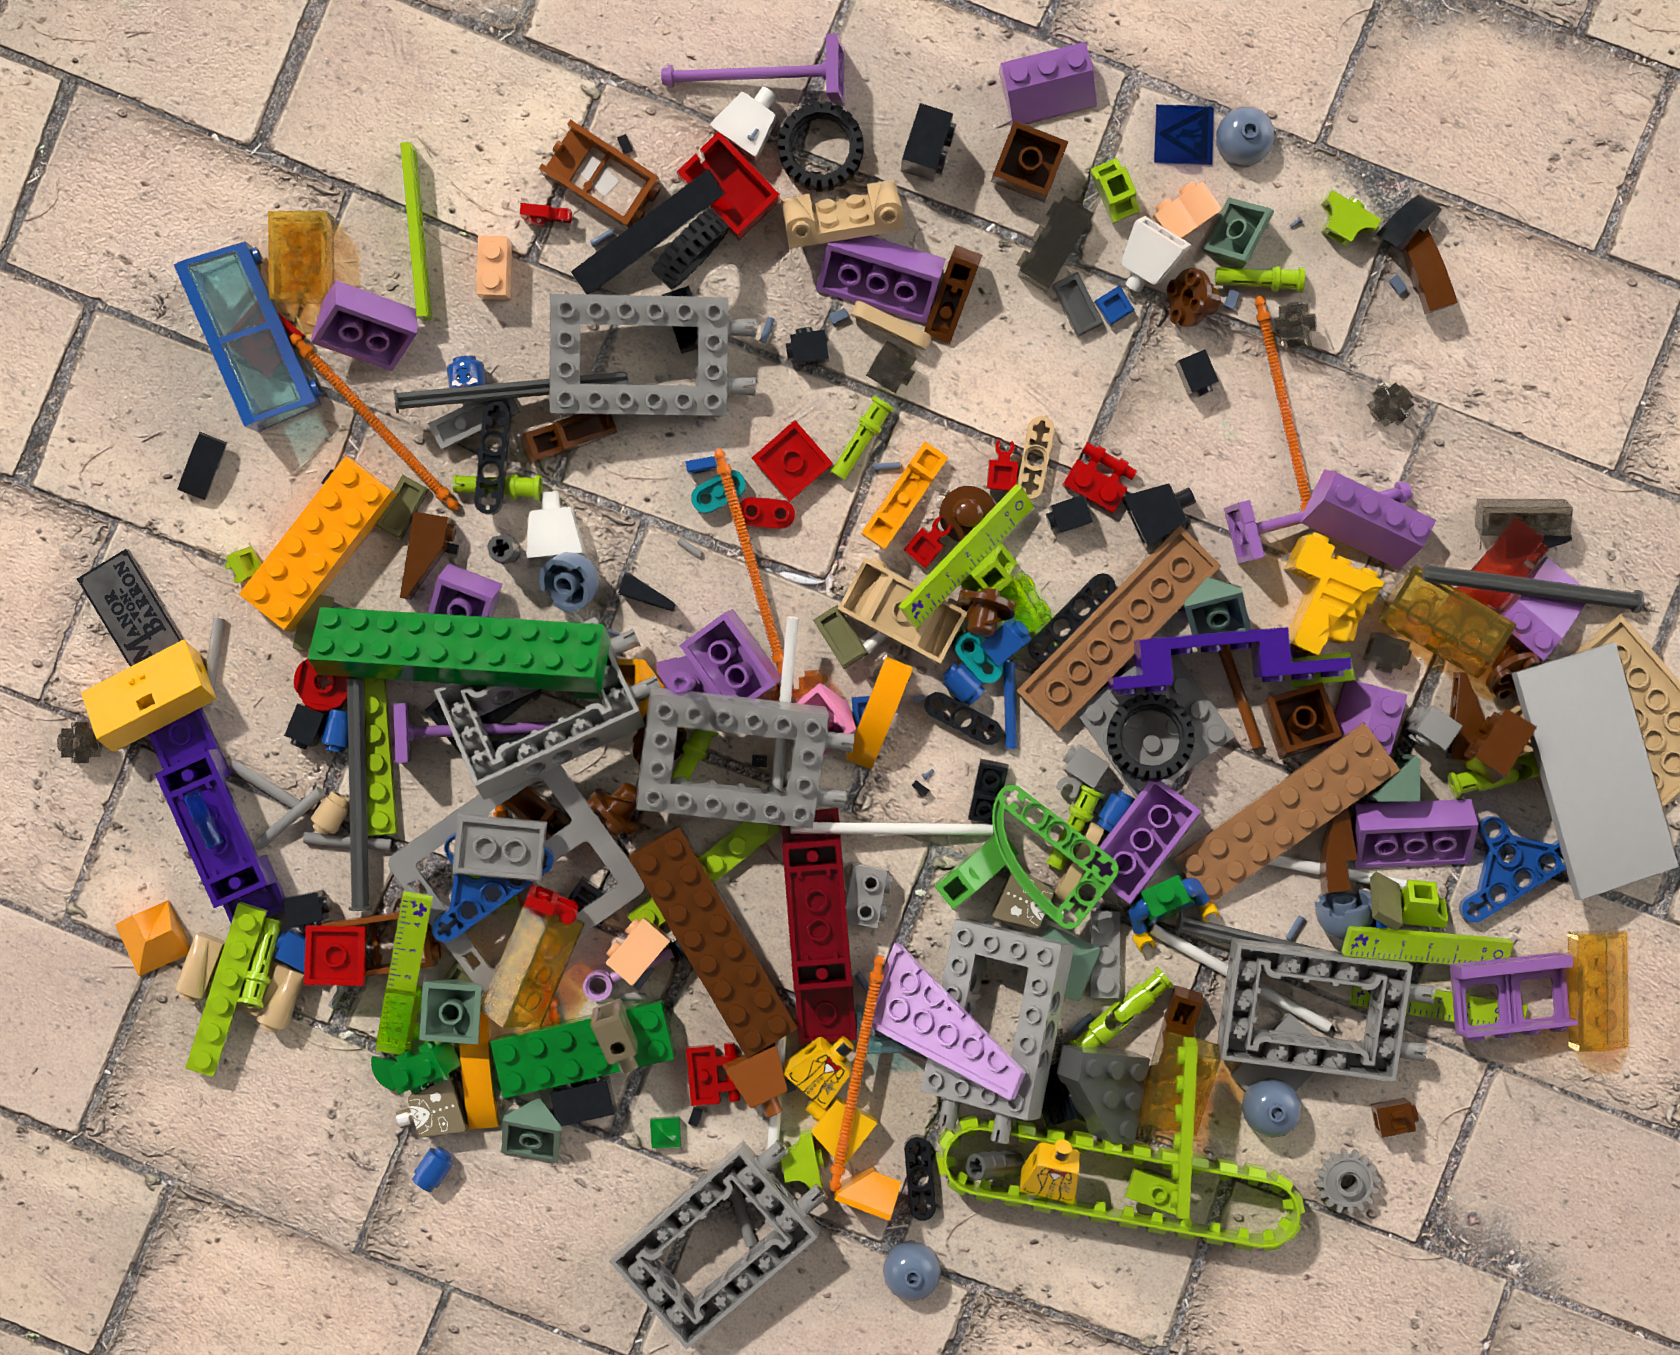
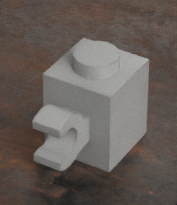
M1080 744L1076 748L1071 746L1062 759L1065 762L1062 768L1071 773L1072 776L1061 778L1056 788L1061 790L1064 784L1070 783L1073 790L1069 797L1073 799L1077 796L1083 782L1091 788H1095L1110 764Z

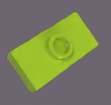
M1118 158L1090 169L1089 172L1112 224L1140 212L1135 186L1126 166L1122 167Z
M1331 190L1321 203V206L1327 212V223L1321 233L1345 247L1353 241L1356 234L1373 233L1382 221L1381 218L1364 209L1365 205L1359 200L1352 197L1347 199L1334 190Z
M1000 542L960 585L965 590L982 592L984 588H993L1000 591L1013 580L1010 574L1018 562Z
M1407 879L1404 888L1400 890L1403 924L1446 928L1448 923L1445 898L1438 897L1436 882Z
M811 1128L800 1130L798 1142L793 1146L786 1147L789 1155L781 1160L785 1183L801 1181L810 1189L817 1183L822 1187L820 1189L822 1191L823 1183L820 1173V1167H824L822 1150H816Z
M1133 1168L1124 1196L1176 1215L1175 1208L1170 1207L1171 1190H1176V1181L1172 1177L1144 1168V1170Z

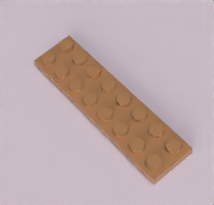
M1181 525L1178 526L1016 691L1058 732L1108 681V678H1111L1135 654L1134 641L1150 639L1184 605V602L1207 577H1211L1221 565Z
M1363 722L1174 857V860L1187 878H1196L1200 881L1209 896V903H1213L1400 771V768L1366 723Z

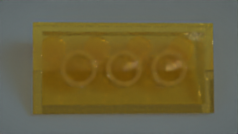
M1417 565L1412 567L1387 596L1378 618L1379 622L1477 679L1494 663L1516 627V623L1451 585L1423 581L1422 568Z
M523 906L517 917L512 934L506 943L500 963L496 967L490 987L484 996L480 1012L503 1028L542 1027L585 925L584 922L576 919L572 924H564L560 921L558 915L553 914L550 916L546 914L545 917L536 916L528 911L529 908Z
M1568 931V954L1573 955V967H1568L1569 1016L1572 1019L1578 1020V1025L1569 1026V1047L1579 1052L1612 1051L1628 1047L1627 931Z

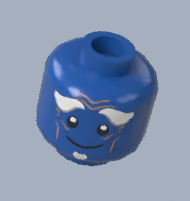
M476 356L453 358V363L447 366L449 388L486 385L484 364L482 361L476 360Z

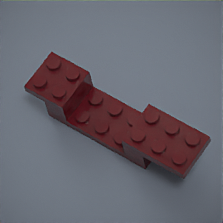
M839 808L815 809L814 822L840 823ZM782 825V851L799 1044H810L818 1037H823L828 1042H837L842 1036L848 1040H857L841 834H791L790 826Z

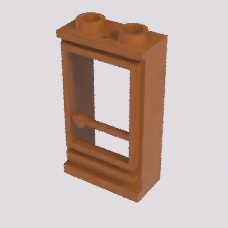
M570 119L567 124L570 128L562 142H556L552 149L554 155L546 166L541 164L539 170L544 176L558 183L626 229L630 228L644 217L646 212L643 209L648 201L653 202L660 193L661 187L659 184L661 182L659 176ZM592 147L605 154L589 181L584 183L582 190L570 181ZM609 158L646 181L624 216L587 193V191L592 190L593 182Z
M400 911L332 920L321 924L329 926H355L370 923L375 953L373 960L376 962V965L365 967V977L389 973L391 963L381 964L383 957L379 953L375 922L398 919ZM429 922L423 950L424 958H422L420 969L434 967L438 964L437 959H441L439 941L435 942L432 926Z

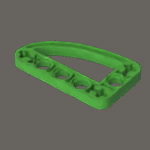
M1010 784L1000 790L993 806L992 823L998 848L1007 867L1027 895L1051 919L1065 929L1077 928L1115 880L1119 869L1117 862L1019 786ZM1014 790L1017 791V798L1023 804L1026 798L1031 801V803L1024 807L1021 815L1016 813L1020 807L1015 803H1011L1009 806L1005 804L1007 798L1004 794L1007 791L1009 793H1013ZM1034 807L1041 809L1044 814L1043 820L1038 824L1030 823L1026 817L1029 809ZM1005 810L1086 871L1059 908L1040 892L1016 860L1005 832ZM1056 825L1063 826L1067 831L1066 838L1061 842H1055L1050 837V830ZM1079 843L1087 844L1091 850L1089 857L1085 860H1079L1073 854L1074 847ZM1095 852L1102 855L1097 859L1104 865L1107 862L1112 864L1111 871L1113 874L1111 876L1107 874L1103 877L1099 876L1100 869L1094 864L1092 869L1086 867V864L1093 860ZM1085 884L1092 885L1096 890V896L1091 901H1084L1079 896V889ZM1072 897H1075L1079 904L1088 908L1085 912H1082L1079 908L1075 913V917L1078 920L1075 923L1070 921L1065 924L1062 911L1064 909L1070 911L1075 904L1069 901Z

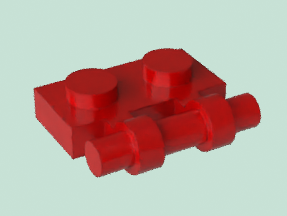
M1087 442L1081 452L1090 456L1091 459L1088 464L1077 459L1062 485L1079 495L1084 494L1087 500L1113 514L1127 490L1126 486L1118 482L1120 477L1123 475L1133 480L1138 470L1129 466V462L1123 458L1118 460L1106 453V449L1098 445L1096 447ZM1099 462L1114 470L1110 477L1095 469Z
M533 883L531 884L524 907L529 908L528 911L540 917H545L546 914L550 916L555 914L559 916L560 921L564 924L575 922L578 913V904L575 901L560 896L559 892Z
M735 1042L724 1043V1055H716L715 1044L686 1047L691 1106L720 1104V1092L728 1091L729 1102L741 1100L740 1092L728 1074L726 1081H719L717 1066L740 1057L739 1053H736Z

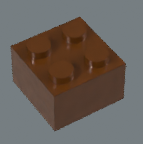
M1014 120L991 182L1045 203L1068 141Z
M1323 682L1268 697L1261 704L1279 760L1331 745L1342 737Z
M1507 708L1499 713L1494 712L1481 725L1479 729L1483 733L1481 737L1479 736L1476 741H1472L1464 752V756L1467 759L1463 766L1492 784L1507 777L1537 727Z

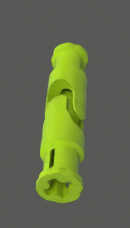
M1531 751L1520 754L1507 777L1494 784L1473 771L1459 774L1449 773L1448 783L1451 793L1456 799L1463 793L1474 790L1479 792L1490 790L1504 784L1539 777L1540 773L1534 752ZM1523 764L1522 768L1518 771L1515 765Z
M1157 966L1154 969L1155 972L1142 984L1138 982L1128 991L1122 1003L1119 1001L1110 1006L1088 1025V1030L1076 1040L1071 1039L1069 1041L1070 1044L1073 1046L1096 1048L1100 1045H1106L1134 1019L1133 1015L1146 1011L1155 1003V999L1167 988L1172 989L1174 985ZM1111 1011L1114 1013L1115 1018L1122 1023L1120 1027L1110 1029L1105 1025V1019Z

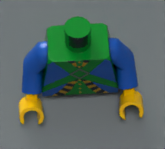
M1176 875L1139 893L1134 904L1129 908V916L1133 932L1135 933L1132 940L1141 953H1143L1142 947L1146 943L1151 948L1155 946L1153 939L1147 932L1148 927L1193 906H1198L1204 922L1209 923L1207 920L1209 914H1216L1217 918H1219L1220 915L1215 903H1209V896L1200 881L1196 878L1184 879L1180 875Z

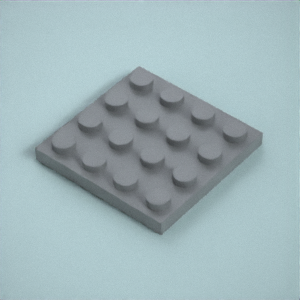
M1171 655L1173 685H1166V691L1149 692L1154 693V695H1166V698L1176 700L1179 706L1182 705L1186 709V714L1190 715L1192 726L1195 729V744L1189 760L1176 774L1161 780L1166 785L1173 782L1235 737L1178 655ZM1136 665L1119 677L1136 676ZM1107 684L1076 715L1135 798H1137L1148 782H1143L1140 779L1135 780L1130 778V775L1127 773L1124 774L1120 771L1118 765H1115L1112 761V756L1109 755L1106 737L1109 722L1116 710L1128 699H1132L1140 694L1146 695L1148 692H1145V687L1136 688L1137 694L1116 695V690H1108ZM1146 710L1134 714L1124 724L1122 741L1125 750L1131 758L1138 763L1152 766L1160 765L1173 757L1178 748L1179 734L1172 719L1164 713Z

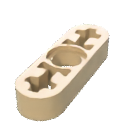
M856 301L850 313L854 318L926 351L932 339V336L861 301Z
M1045 416L1035 417L1028 425L1016 484L1022 487V483H1027L1030 473L1024 474V468L1032 472L1041 471V477L1036 474L1034 475L1033 484L1038 486V489L1033 490L1031 495L1027 494L1030 500L1037 498L1042 493L1054 435V424ZM1040 422L1045 423L1044 428L1049 429V433H1044L1041 439V443H1047L1046 448L1041 445H1029L1030 440L1035 442L1037 439V432L1033 431V426H1038ZM1038 450L1042 453L1044 459L1040 466L1035 467L1028 463L1027 454L1030 451Z
M1090 822L1083 836L1097 846L1104 828ZM1079 843L1073 854L1077 859L1085 860L1089 857L1091 850L1087 844ZM1070 860L1053 897L1064 902L1080 881L1085 870Z

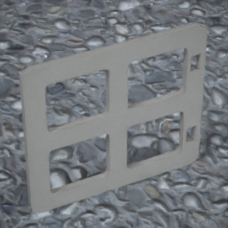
M562 765L486 800H483L480 794L476 795L393 853L389 859V869L405 891L417 893L410 883L418 878L428 891L425 895L433 896L429 923L432 926L434 920L450 906H446L417 868V863L445 844L450 835L456 833L458 813L489 816V812L536 779H543L572 819L570 824L545 840V846L551 849L554 854V862L582 842H588L617 881L616 886L578 911L577 918L572 924L562 923L559 916L555 914L552 916L546 914L545 917L534 915L544 928L545 935L498 968L490 967L465 931L455 939L444 942L473 983L483 985L482 994L485 996L498 994L639 896L644 890V883L631 861L595 811L590 808L587 800ZM546 854L544 855L543 866L547 865L546 859L548 856ZM509 879L514 884H521L525 881ZM531 884L518 893L524 902L526 901ZM490 886L485 890V896L490 901H497L502 896L498 887ZM466 903L461 907V912L466 918H473L478 914V909L474 904ZM455 912L451 913L455 917L450 923L440 922L441 927L439 931L441 933L446 931L448 934H451L450 929L456 922H459L460 926L464 925L457 919ZM470 951L474 953L481 963L475 969L472 968L463 956Z

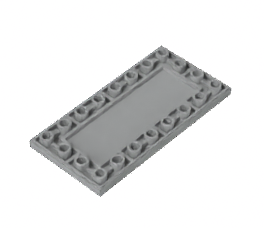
M1616 642L1607 643L1511 673L1524 719L1537 727L1530 741L1575 900H1583L1679 867Z

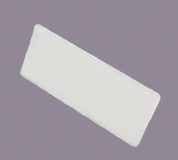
M588 153L577 171L589 181L600 162L591 153ZM603 167L592 185L603 196H606L619 180Z

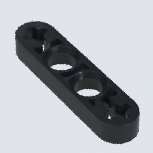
M492 401L484 408L474 503L477 510L485 515H495L502 508L512 415L509 407L499 401ZM500 407V411L505 416L504 418H499L498 427L500 429L504 428V432L488 431L489 426L495 428V419L490 417L491 412H496L497 408ZM492 436H499L502 440V447L496 452H491L487 448V441ZM489 465H496L499 469V476L493 481H488L484 477V470ZM483 484L491 487L498 486L497 491L491 489V498L496 500L495 505H490L488 510H486L484 504H481L482 499H487L488 489H482Z
M1105 573L1092 577L1028 643V653L1031 658L1036 661L1047 660L1115 591L1116 584L1114 579ZM1106 579L1109 582L1106 586L1109 591L1108 593L1102 591L1095 597L1100 600L1096 605L1092 597L1084 592L1088 589L1092 593L1098 587L1095 583L1096 580L1104 581ZM1085 599L1088 601L1090 610L1086 615H1078L1074 611L1076 600ZM1059 619H1063L1069 624L1070 629L1065 636H1058L1053 630L1054 623ZM1048 630L1051 637L1058 640L1059 643L1055 646L1053 641L1050 642L1046 647L1047 655L1040 653L1037 656L1034 653L1036 650L1034 644L1036 641L1043 643L1048 638L1043 633Z

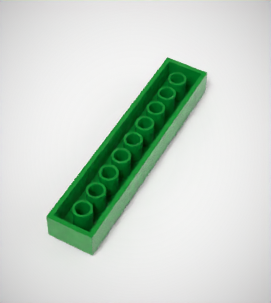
M320 607L308 654V661L318 675L601 693L611 640L604 624Z

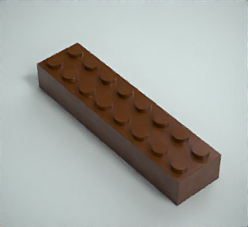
M681 824L630 852L629 860L746 1058L797 1030L796 1019Z

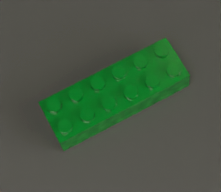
M664 998L624 1007L637 1039V1054L634 1055L638 1064L637 1068L674 1060L676 1050ZM592 1014L560 1021L557 1024L552 1023L495 1036L490 1041L503 1099L621 1072L617 1062L608 1064L591 1027Z

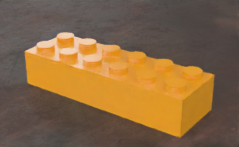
M345 456L247 582L239 595L283 630L293 632L297 627V623L317 597L323 594L374 528L375 523L397 496V493L354 459Z

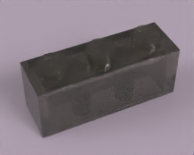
M1063 196L1060 203L1055 200L1046 214L1050 218L1045 228L1039 225L1031 241L1035 242L1030 253L1024 250L1016 265L1020 267L1017 276L1047 293L1094 213L1066 196Z
M1477 499L1475 528L1482 536H1571L1573 507L1566 499Z

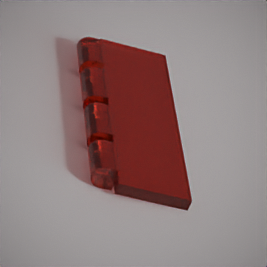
M1515 517L1471 570L1525 578L1532 568L1524 562L1528 559L1536 565L1548 552L1549 548L1542 543L1545 538ZM1457 586L1441 604L1440 608L1467 628L1472 624L1481 630L1493 616V612L1486 606L1489 604L1498 610L1511 593Z

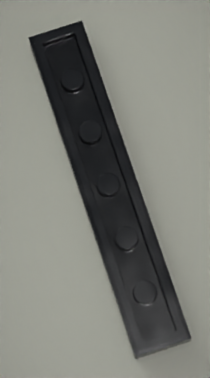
M707 169L573 269L571 273L586 294L594 293L725 196L726 192L711 170Z

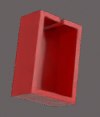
M718 131L700 148L701 156L705 160L701 163L700 157L695 153L677 171V175L686 186L707 169L711 170L726 192V195L708 208L715 211L730 226L729 231L740 241L781 199L780 194Z

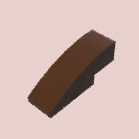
M1427 229L1422 233L1418 230L1402 253L1413 289L1417 288L1424 314L1451 307L1457 304L1458 301L1447 269L1430 231Z
M577 414L555 421L551 425L526 432L520 439L529 463L532 465L596 442L618 431L611 414Z
M529 785L502 803L522 820L547 822L546 839L553 836L572 821L570 817Z
M1348 807L1330 819L1326 826L1320 854V885L1322 895L1343 893L1351 890L1347 862L1357 860Z
M1177 985L1174 986L1159 1031L1148 1075L1176 1083V1076L1180 1075L1182 1065L1177 1064L1178 1047H1183V1037H1194V1028L1203 1006V993Z

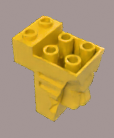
M1315 532L1312 535L1308 534L1297 538L1284 567V570L1310 581L1289 627L1290 648L1307 656H1319L1327 641L1338 644L1354 641L1358 622L1363 618L1367 605H1372L1385 582L1378 579V573L1365 567H1362V569L1350 566L1352 562L1338 555L1331 557L1335 546L1328 543L1330 540L1328 537Z

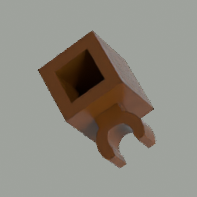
M1400 1098L1370 1104L1375 1131L1380 1137L1384 1138L1416 1131L1415 1122L1419 1121L1416 1106L1411 1105V1102L1407 1099Z

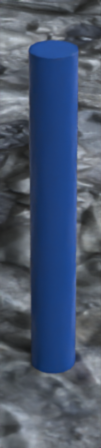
M1015 662L1004 663L1005 749L1017 748Z

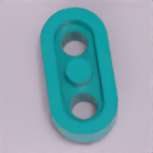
M732 470L730 475H732L731 479L737 482V487L734 490L737 493L736 497L739 498L745 491L746 482L740 472ZM720 474L700 484L693 490L691 502L697 511L706 514L712 513L729 503L727 502L728 499L726 498L727 495H725L726 491H724L725 488H723L724 484H722ZM702 495H711V502L703 504L701 502Z
M969 632L960 635L955 642L957 656L981 682L993 683L997 681L1003 673V665L998 667L981 647L982 638L975 637ZM967 641L974 644V650L970 653L966 652L963 647ZM986 663H990L993 666V672L988 675L982 670L983 665Z

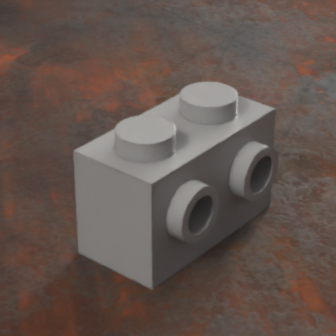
M1420 705L1418 708L1414 707L1408 713L1405 719L1407 725L1404 730L1410 733L1408 738L1421 747L1426 746L1432 749L1447 750L1462 728V725L1434 706Z
M853 863L846 901L847 923L878 928L879 921H885L887 905L882 904L884 893H890L892 876H887L888 870L886 868Z

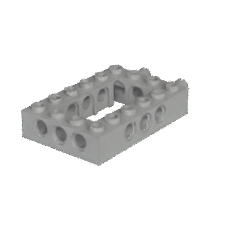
M550 294L549 412L727 416V397L729 395L755 396L756 388L743 387L744 385H756L755 377L735 378L729 377V374H727L728 339H730V336L756 337L757 329H745L744 327L757 326L756 318L730 319V316H728V297ZM580 324L697 327L698 366L695 367V373L697 374L696 386L682 384H580Z
M596 617L583 622L598 624ZM633 629L610 639L602 691L598 693L603 705L593 703L585 706L586 709L566 719L561 717L558 719L559 722L539 731L535 729L531 731V735L511 744L507 742L501 745L496 753L480 716L539 689L449 683L434 690L473 783L483 800L645 726L637 706H639V702L649 698L650 687L661 688L655 675L633 686L627 685L615 660L618 659V655L641 646Z
M650 687L636 797L637 810L813 829L815 809L818 806L844 809L845 803L843 800H846L845 790L820 788L819 781L823 753L826 749L852 752L853 746L851 745L854 744V734L828 732L829 714L824 706L689 691L685 695H676L667 688ZM677 727L792 739L793 743H791L790 747L792 760L790 772L787 771L786 775L788 784L785 796H783L778 788L767 786V789L745 787L742 783H738V786L716 784L715 780H709V783L689 781L686 777L671 779Z
M955 919L942 987L973 1019L977 1000H980L981 997L979 989L983 971H986L987 967L986 957L1029 967L1011 1058L1026 1073L1015 1099L1009 1100L927 1057L921 1091L940 1096L943 1099L938 1121L939 1126L945 1125V1128L956 1129L960 1103H965L994 1111L993 1113L996 1114L990 1140L994 1142L998 1140V1143L1009 1144L1013 1118L1026 1121L1040 1119L1074 950L1073 944L970 919Z
M1232 938L1216 1053L1221 1060L1396 1082L1399 1058L1424 1062L1426 1055H1423L1422 1052L1427 1053L1426 1043L1402 1041L1408 1001L1433 1004L1435 998L1431 997V995H1435V987L1432 985L1410 984L1413 966L1407 961L1347 957L1339 951ZM1264 971L1270 977L1277 979L1285 976L1300 978L1303 982L1310 983V980L1329 982L1333 986L1347 984L1359 986L1363 990H1371L1363 1042L1253 1028V1023L1257 1021L1255 1015L1257 994L1261 993L1259 986L1260 972Z
M743 1140L619 1247L609 1261L686 1350L818 1238L820 1226L809 1213L824 1200H827L828 1196L824 1190L820 1192L822 1187L816 1183L799 1200L795 1199L776 1178L770 1169L789 1155L788 1149L785 1146L781 1147L783 1143L780 1140H776L760 1156L756 1155ZM737 1185L746 1195L745 1199L747 1202H752L765 1216V1222L768 1225L772 1224L775 1229L693 1298L658 1258L676 1238L679 1237L681 1239L686 1234L688 1228L701 1218L703 1220L708 1215L709 1210L722 1199L725 1201L729 1198L734 1187Z

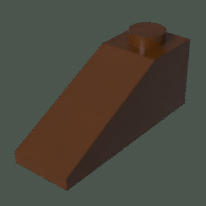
M955 245L924 330L933 338L951 343L983 256L982 254Z
M420 512L413 513L400 598L409 600L413 598L444 555L445 550L448 548V543L454 541L456 525L453 524L452 518Z
M1465 672L1453 673L1449 717L1461 724L1462 728L1447 748L1446 759L1466 761L1467 757L1464 756V752L1472 741H1476L1483 734L1479 729L1485 719L1468 675Z

